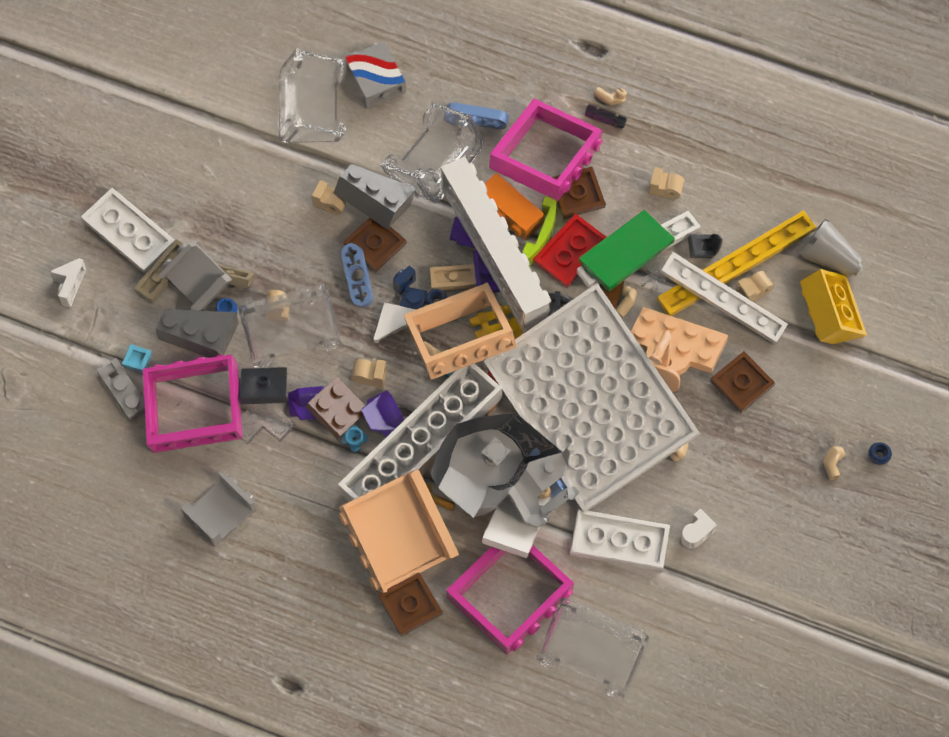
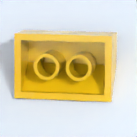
M820 269L800 281L802 295L806 299L809 308L808 313L816 328L815 334L821 342L836 344L867 335L847 276Z

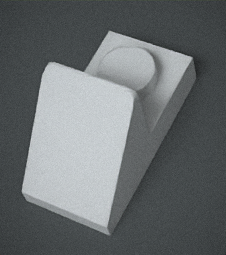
M76 259L50 272L53 281L61 283L57 294L62 306L71 308L87 270L83 259Z

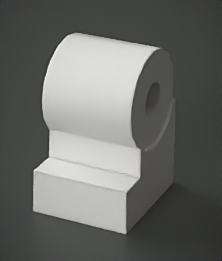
M702 509L694 514L693 523L683 528L681 542L686 548H697L716 530L717 525Z

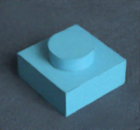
M130 344L122 362L123 367L143 374V369L148 367L153 355L152 351Z

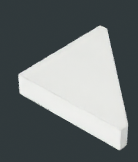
M384 302L374 336V343H378L381 339L406 328L407 324L403 314L415 309Z

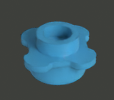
M355 425L351 426L345 435L341 436V442L347 444L352 452L359 451L360 446L368 441V435Z

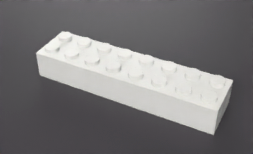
M462 157L441 167V189L497 284L522 331H528L548 317L551 299L546 290L542 291L536 272H531L527 256L524 253H520L516 237L509 234L505 218L503 216L500 217L497 213L498 208L494 199H489L486 194L487 188L482 180H478L475 166L473 163H469L466 157Z
M475 363L456 370L338 484L340 494L350 502L412 470L419 469L421 476H423L433 466L443 440L453 427L458 423L483 417L502 399V387Z

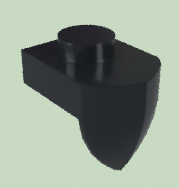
M691 234L687 237L690 258L715 257L722 247L723 239L718 234Z

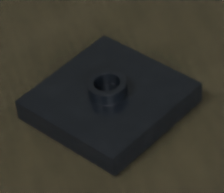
M287 367L241 369L240 404L286 403Z

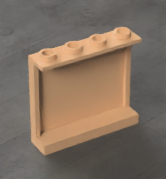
M419 469L412 470L339 507L341 511L338 514L342 524L344 526L347 525L351 532L349 539L355 548L358 547L361 553L359 559L365 569L368 568L372 576L369 578L372 587L380 593H385L387 589L446 559H452L459 555Z

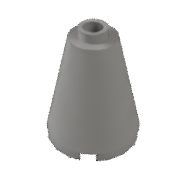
M827 219L822 221L800 251V255L803 258L848 277L852 274L856 276L863 267L861 264L862 258Z

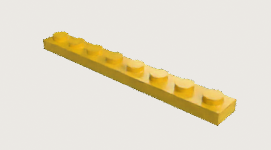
M803 210L702 271L723 284H727L815 232L817 227ZM678 284L658 296L657 302L667 315L673 316L701 298Z

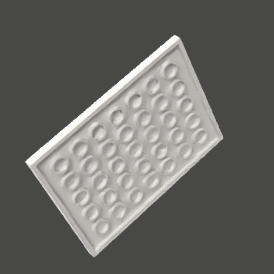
M597 283L515 339L516 348L484 361L518 414L562 452L567 447L571 453L564 476L561 479L567 487L575 486L579 490L575 500L583 512L589 511L700 435L696 426Z

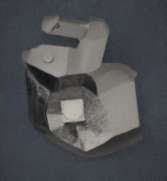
M518 414L478 417L456 424L443 440L430 472L436 486L473 518L495 510L508 496L523 523L535 528L546 524L554 510L568 499L573 500L579 493L575 486L567 487L544 506L539 505L538 496L564 476L571 453L567 447L562 452ZM535 448L539 450L540 455L530 456V453Z

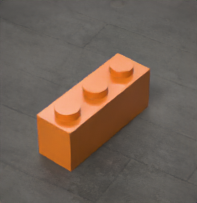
M495 173L484 183L487 188L486 194L489 199L493 198L497 205V213L500 217L503 216L515 236H520L526 241L544 224V213L499 174Z

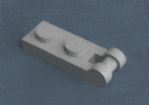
M117 358L112 359L107 366H101L96 369L129 421L145 412L143 397ZM116 371L118 375L111 379L108 375Z

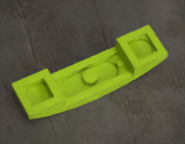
M545 196L542 203V212L547 217L536 244L526 242L522 252L528 258L529 267L534 264L533 258L550 241L556 219V200Z

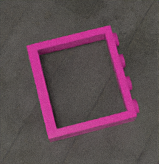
M533 98L490 153L489 169L558 201L565 192L568 193L573 180H578L582 168L590 164L594 152L600 150V145L603 143L601 139L602 130ZM537 119L586 141L557 180L508 157Z
M219 354L212 358L198 357L194 361L188 362L175 361L169 365L156 364L155 367L143 369L147 446L153 453L243 439L238 363L232 354L224 356ZM228 371L232 423L159 435L157 382Z
M532 545L528 555L561 586L509 638H506L462 596L506 551L491 546L446 590V598L507 655L512 650L515 652L524 644L523 639L528 634L531 636L535 634L541 626L539 623L545 618L550 619L557 611L556 607L561 602L566 603L574 593L572 592L574 582L534 545Z

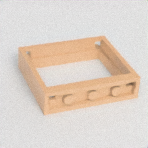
M488 283L403 314L410 335L431 380L517 347L513 331ZM491 306L502 330L430 357L420 336L421 332Z

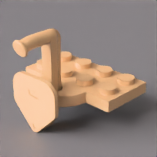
M645 307L642 308L631 330V333L643 351H646V355L672 392L678 391L680 387L679 375L685 373L689 367L712 374L728 340V335Z

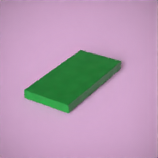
M643 210L581 256L578 262L607 291H611L673 244L675 238L647 211Z

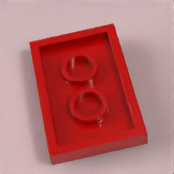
M575 213L533 258V263L565 288H568L578 278L577 268L582 266L578 262L579 258L607 238V236Z

